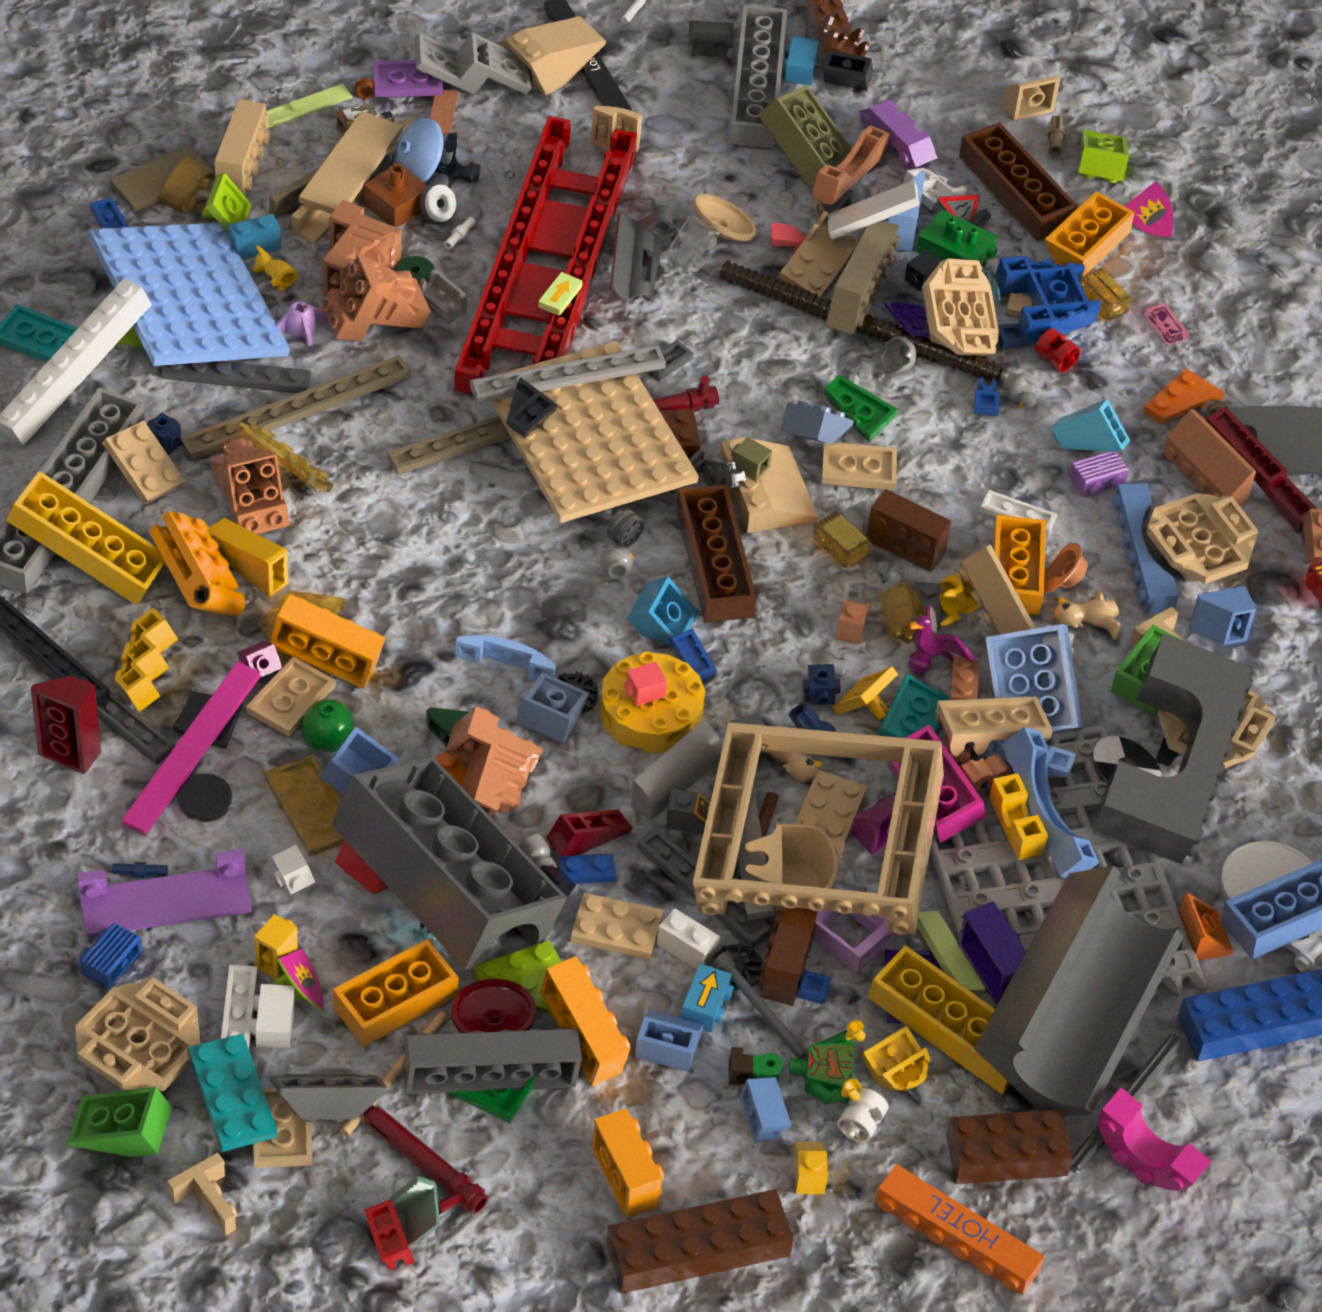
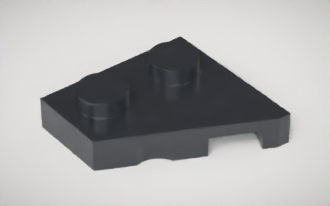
M520 377L506 424L526 438L556 411L558 404Z

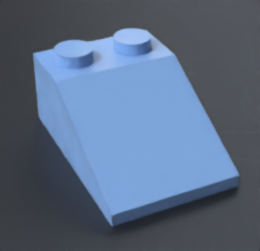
M920 171L911 180H914L917 185L919 206L884 219V221L899 225L897 235H900V241L896 250L912 252L926 171Z

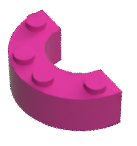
M1120 1087L1101 1110L1098 1121L1102 1138L1112 1152L1114 1161L1124 1165L1129 1171L1134 1173L1136 1179L1141 1183H1150L1159 1188L1174 1191L1191 1187L1210 1164L1211 1160L1190 1143L1183 1146L1173 1145L1156 1136L1143 1120L1141 1112L1143 1105Z

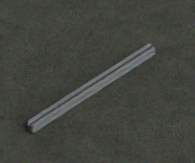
M1170 1034L1125 1091L1138 1101L1181 1047V1038L1175 1034ZM1098 1124L1073 1154L1070 1170L1076 1174L1084 1169L1104 1144Z

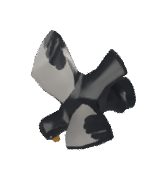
M456 132L443 135L442 155L434 171L438 173V176L430 185L441 184L451 189V185L459 179H463L468 183H477L479 180L480 164L470 162L468 165H463L456 158Z

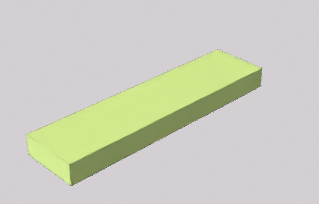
M919 912L917 928L944 973L976 996H981L985 991V987L957 944L955 937L940 912Z

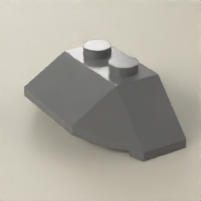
M282 1074L271 1076L270 1082L299 1117L306 1122L328 1119L334 1122H343L345 1119H356L385 1095L388 1090L386 1084L377 1075Z

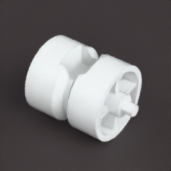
M862 1088L857 1090L860 1095L857 1101L850 1100L849 1106L843 1111L837 1125L840 1131L849 1139L859 1143H866L870 1141L877 1129V1124L882 1121L888 1111V1104L877 1092Z

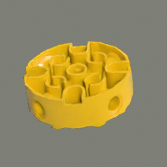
M643 652L618 661L603 678L599 714L604 729L617 743L626 747L630 745L635 748L644 749L643 752L663 753L667 752L702 722L705 689L700 676L688 663L666 654ZM656 661L667 680L665 697L636 706L632 697H628L624 690L627 670Z

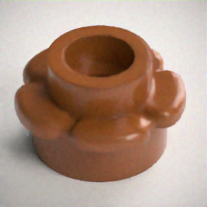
M362 78L355 83L354 87L360 98L370 99L374 96L375 81H371L370 78Z

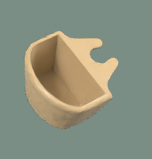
M776 823L775 831L772 834L748 842L745 845L747 852H763L768 856L769 861L763 866L749 864L745 868L747 874L762 881L833 889L837 881L839 872L837 850L833 840L817 826ZM773 905L775 916H772L773 920L776 919L778 910H784L783 906Z

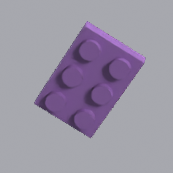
M416 60L374 61L375 97L443 95V81L417 69Z

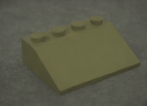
M807 85L775 99L758 113L762 124L772 133L776 144L784 150L789 162L796 167L801 175V179L810 189L814 187L818 171L826 164L837 167L852 150Z

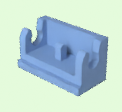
M776 1077L747 1079L739 1097L754 1143L782 1138L781 1131L790 1129L791 1122Z

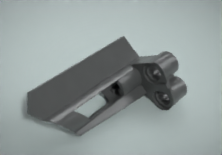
M667 205L656 206L652 214L639 221L628 218L621 213L618 214L610 289L619 301L631 300L641 295H644V298L652 297L662 247L681 250L687 246L689 225L683 219H673L674 212L671 207ZM642 266L647 267L646 281L640 282Z

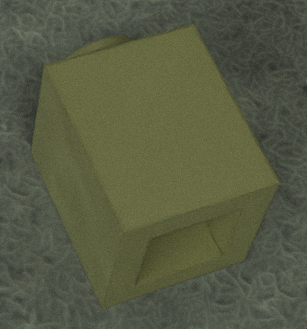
M749 437L741 444L738 443L734 446L731 452L732 461L735 462L736 469L743 470L748 478L756 482L770 468L772 450Z

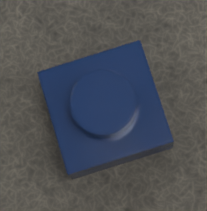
M1019 323L998 325V340L1001 348L1025 346L1026 338Z

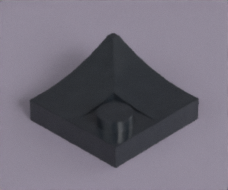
M191 691L182 712L173 723V731L184 735L212 695ZM242 703L211 746L227 748L242 710Z

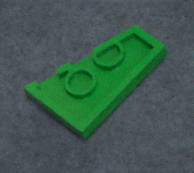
M838 375L825 387L824 395L840 412L846 413L845 417L854 421L853 426L868 442L897 416V408L841 375Z

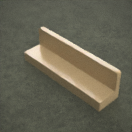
M364 186L353 200V204H357L364 197ZM303 204L291 216L292 233L315 244L330 230L329 217L331 214Z

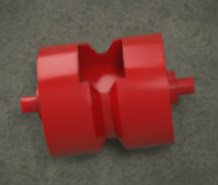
M1052 328L1039 337L1035 352L1044 360L1050 361L1053 367L1063 373L1076 365L1081 349L1071 340H1066V337L1057 329Z

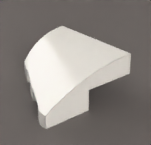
M925 168L908 170L902 185L908 183L920 171H926L921 203L931 211L941 208L937 202L938 197L964 195L967 191V188L963 185L958 188L948 185L947 178L936 175Z

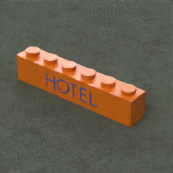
M896 1164L878 1187L875 1203L884 1212L892 1213L903 1220L908 1227L919 1230L927 1235L932 1242L941 1244L951 1250L956 1257L972 1263L983 1274L991 1275L1002 1282L1007 1289L1023 1295L1040 1272L1044 1260L1043 1254Z

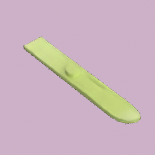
M343 84L267 110L266 113L269 114L267 128L352 98V95Z

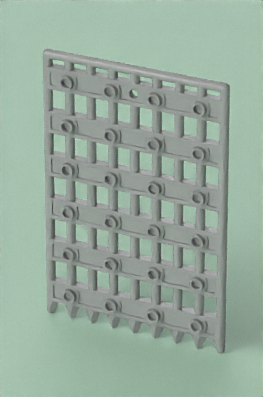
M1095 725L1052 732L1051 738H1044L1045 742L1050 744L1047 746L1050 750L1051 746L1075 753L1076 758L1071 770L1085 768L1090 783L1076 785L1070 770L1068 776L1062 777L1065 784L1064 787L1051 788L1049 784L1050 796L1060 819L1063 821L1061 815L1076 813L1081 828L1071 831L1090 841L1099 861L1096 868L1108 867L1103 853L1117 851L1123 867L1117 868L1121 873L1110 895L1123 910L1124 908L1119 896L1134 894L1140 910L1127 912L1129 915L1157 928L1177 929L1184 936L1180 943L1182 950L1175 952L1160 983H1165L1177 996L1182 992L1183 979L1190 978L1200 990H1206L1208 983L1157 855L1144 850L1148 863L1134 865L1128 849L1139 847L1091 829L1092 825L1086 811L1098 809L1108 783L1107 780L1101 781L1093 754L1097 742L1110 736L1106 726ZM1099 736V738L1087 740L1084 737ZM1074 739V742L1060 744V741ZM971 747V755L974 754L975 757H970V760L979 761L980 758H983V760L987 758L982 754L977 755ZM955 761L959 768L962 764H965L964 762ZM985 781L983 783H985L987 791L990 796L991 787L988 784V782ZM982 799L986 818L964 829H975L980 844L965 846L959 832L951 837L954 848L939 850L933 833L929 854L958 938L960 930L963 929L961 925L964 913L994 901L998 909L1005 913L1011 929L1018 933L1021 944L1027 952L1045 918L1042 909L1052 906L1066 878L1057 877L1052 864L1053 860L1046 849L1041 856L1018 861L990 799ZM1027 806L1029 816H1033L1031 810ZM1000 825L1005 840L990 842L985 827ZM1041 863L1046 879L1032 881L1026 865ZM1015 867L1021 883L1006 885L1001 869ZM990 871L995 887L980 889L975 873ZM964 875L969 891L954 893L949 877ZM1159 890L1165 906L1150 908L1145 892ZM1031 910L1037 927L1022 929L1016 913ZM985 988L984 993L979 998L996 1009L997 1005ZM1156 991L1151 1000H1153L1156 997Z

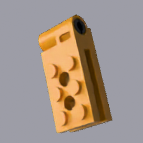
M168 510L162 516L167 527L154 524L149 533L188 605L223 616H239L245 608V597L241 592L235 591L238 584L228 568V562L218 550L217 542L212 539L207 524L199 518L195 519L183 513L179 514Z

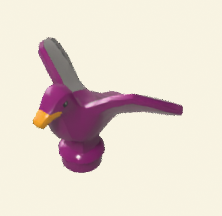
M931 605L926 607V616L922 615L909 624L910 629H917L913 636L917 650L909 656L908 666L916 672L926 673L932 664L931 658L934 655L945 656L953 662L954 656L950 652L956 653L969 662H973L975 658L957 636L950 634L937 635V614Z

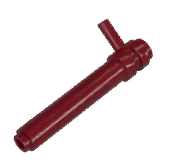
M702 376L698 388L686 389L683 393L652 400L659 411L693 409L694 412H698L701 408L707 410L714 408V405H718L719 394L716 386L709 385V377Z
M372 1105L364 1112L365 1124L445 1190V1195L448 1197L438 1202L439 1215L456 1205L472 1214H477L484 1208L488 1201V1196L479 1184H473V1180L467 1174L458 1172L380 1106L375 1107Z

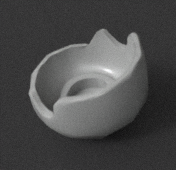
M895 336L890 341H887L885 343L887 346L886 350L880 354L882 367L892 374L910 370L916 359L914 344L907 337Z

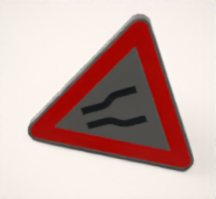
M978 194L940 196L937 198L938 204L944 211L967 222H970L976 215L980 200Z

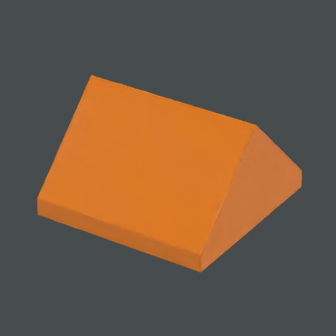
M1188 892L1184 894L1179 912L1198 961L1233 954L1234 951L1221 923L1217 909Z

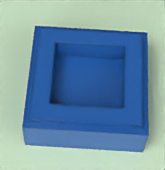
M805 970L798 989L797 998L824 1005L831 977Z

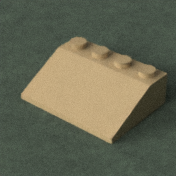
M746 438L721 441L719 458L732 461L731 452L734 446L738 443L741 444ZM753 439L772 450L770 468L756 482L745 476L746 481H739V486L729 488L746 532L752 533L818 521L819 517L790 447Z

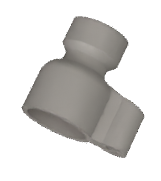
M532 834L520 843L519 847L539 868L542 865L557 867L553 858L549 857L550 847L543 835Z

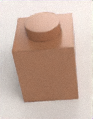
M846 598L843 600L836 640L861 644L870 603Z

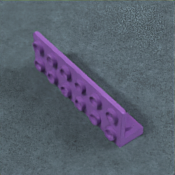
M243 849L215 853L216 869L112 885H107L105 869L77 873L86 936H98L102 929H108L114 922L131 931L250 913L252 907L245 875Z

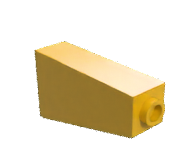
M226 518L209 526L208 531L212 539L217 542L218 550L229 566L268 597H271L288 584L287 550L284 547Z

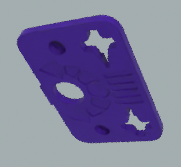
M885 302L884 306L909 334L930 338L928 324L923 321H927L925 308L916 304Z

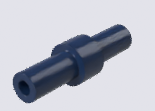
M135 861L134 864L113 863L112 874L134 875V878H146V875L168 876V865H146V862Z

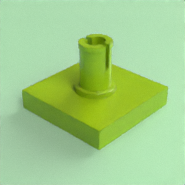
M224 172L217 175L202 214L207 221L216 219L228 233V225L247 220L252 204Z

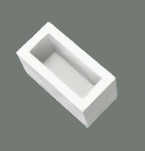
M674 908L659 925L657 945L698 970L700 963L708 966L712 962L715 953L718 952L720 936Z
M261 984L260 995H254L253 1011L258 1013L257 1019L252 1018L251 1035L256 1036V1047L290 1049L295 1008L294 986Z

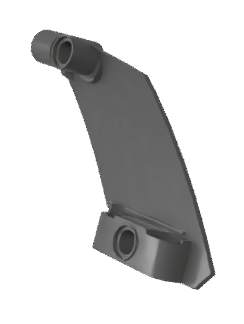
M1303 406L1227 408L1289 471L1288 476L1322 474V408Z

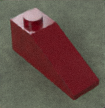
M619 809L561 814L546 839L560 857L583 854L631 832L633 827Z

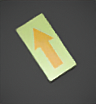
M561 272L538 301V307L560 316L581 289L582 280Z

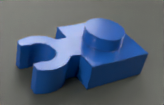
M983 378L979 379L974 395V414L998 416L999 392H995L997 385L995 379H992V384L989 386L983 383Z

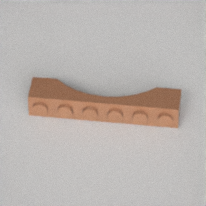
M869 125L860 134L847 157L837 167L826 164L818 171L811 196L823 204L833 205L884 157L890 133Z

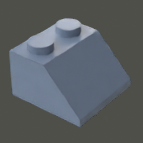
M542 672L522 698L516 723L563 744L573 731L590 693Z

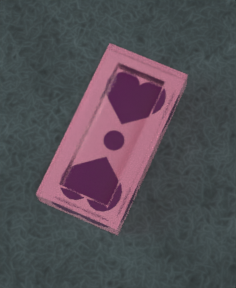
M1167 303L1146 308L1145 316L1167 346L1188 340V331Z

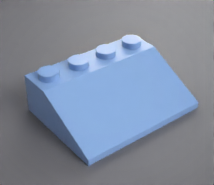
M1059 624L986 637L995 698L1037 696L1053 729L1052 732L1083 727L1069 633L1066 625Z

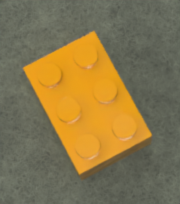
M627 1108L594 1119L592 1151L626 1219L658 1208L659 1198L662 1195L661 1182L664 1180V1174L661 1166L658 1163L655 1164L652 1159V1151L648 1141H643L639 1134L640 1127L635 1117L631 1118Z

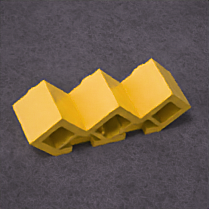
M154 607L132 623L130 629L132 636L130 642H126L121 656L123 664L121 670L116 672L114 678L127 700L139 712L160 697L151 681L169 668L160 653L178 640L166 619Z

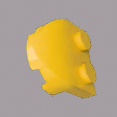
M907 1026L860 1054L875 1081L888 1090L905 1091L920 1085L928 1076L927 1070L928 1063L930 1062L928 1050L926 1047L920 1048Z

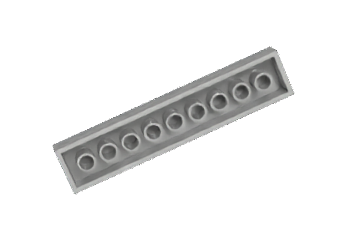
M99 387L40 472L90 503L117 465L102 442L105 438L145 421L144 403ZM6 519L0 526V585L27 594L55 552L7 522Z

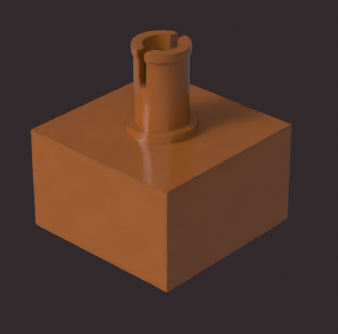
M396 163L385 172L364 183V205L387 224L397 228L422 213L420 197L428 186L405 169L403 165Z

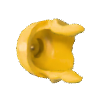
M959 572L953 573L940 581L939 586L943 590L940 594L941 607L949 616L940 623V626L947 627L961 619L959 613H971L981 605L977 606L970 594L973 589L969 582L964 583Z

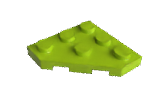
M550 940L474 966L473 973L478 981L504 979L523 986L532 995L536 1009L547 1012V1016L553 1017L540 994L547 968L561 963Z

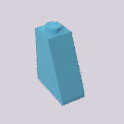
M1108 399L1063 416L1051 427L1053 436L1059 442L1062 449L1120 452L1130 442Z

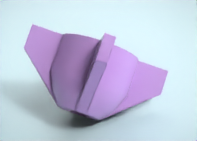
M293 300L289 301V307L285 315L275 325L279 327L281 333L287 331L288 334L294 337H304L307 345H311V334L315 331L316 324L328 321L326 312L305 302Z

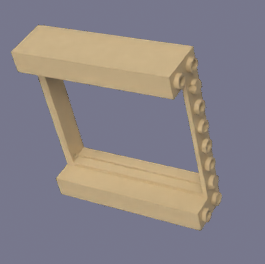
M728 722L693 878L698 912L707 915H725L728 901H735V903L748 902L761 906L778 905L785 908H807L813 911H837L842 914L886 916L888 932H894L899 935L915 934L944 774L941 741ZM760 750L901 762L878 893L733 879Z

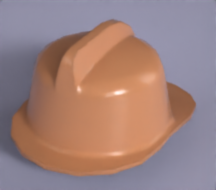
M1070 543L1066 545L1044 572V593L1054 591L1060 586L1071 588L1083 579L1087 571L1088 562L1083 558L1082 549L1079 544Z

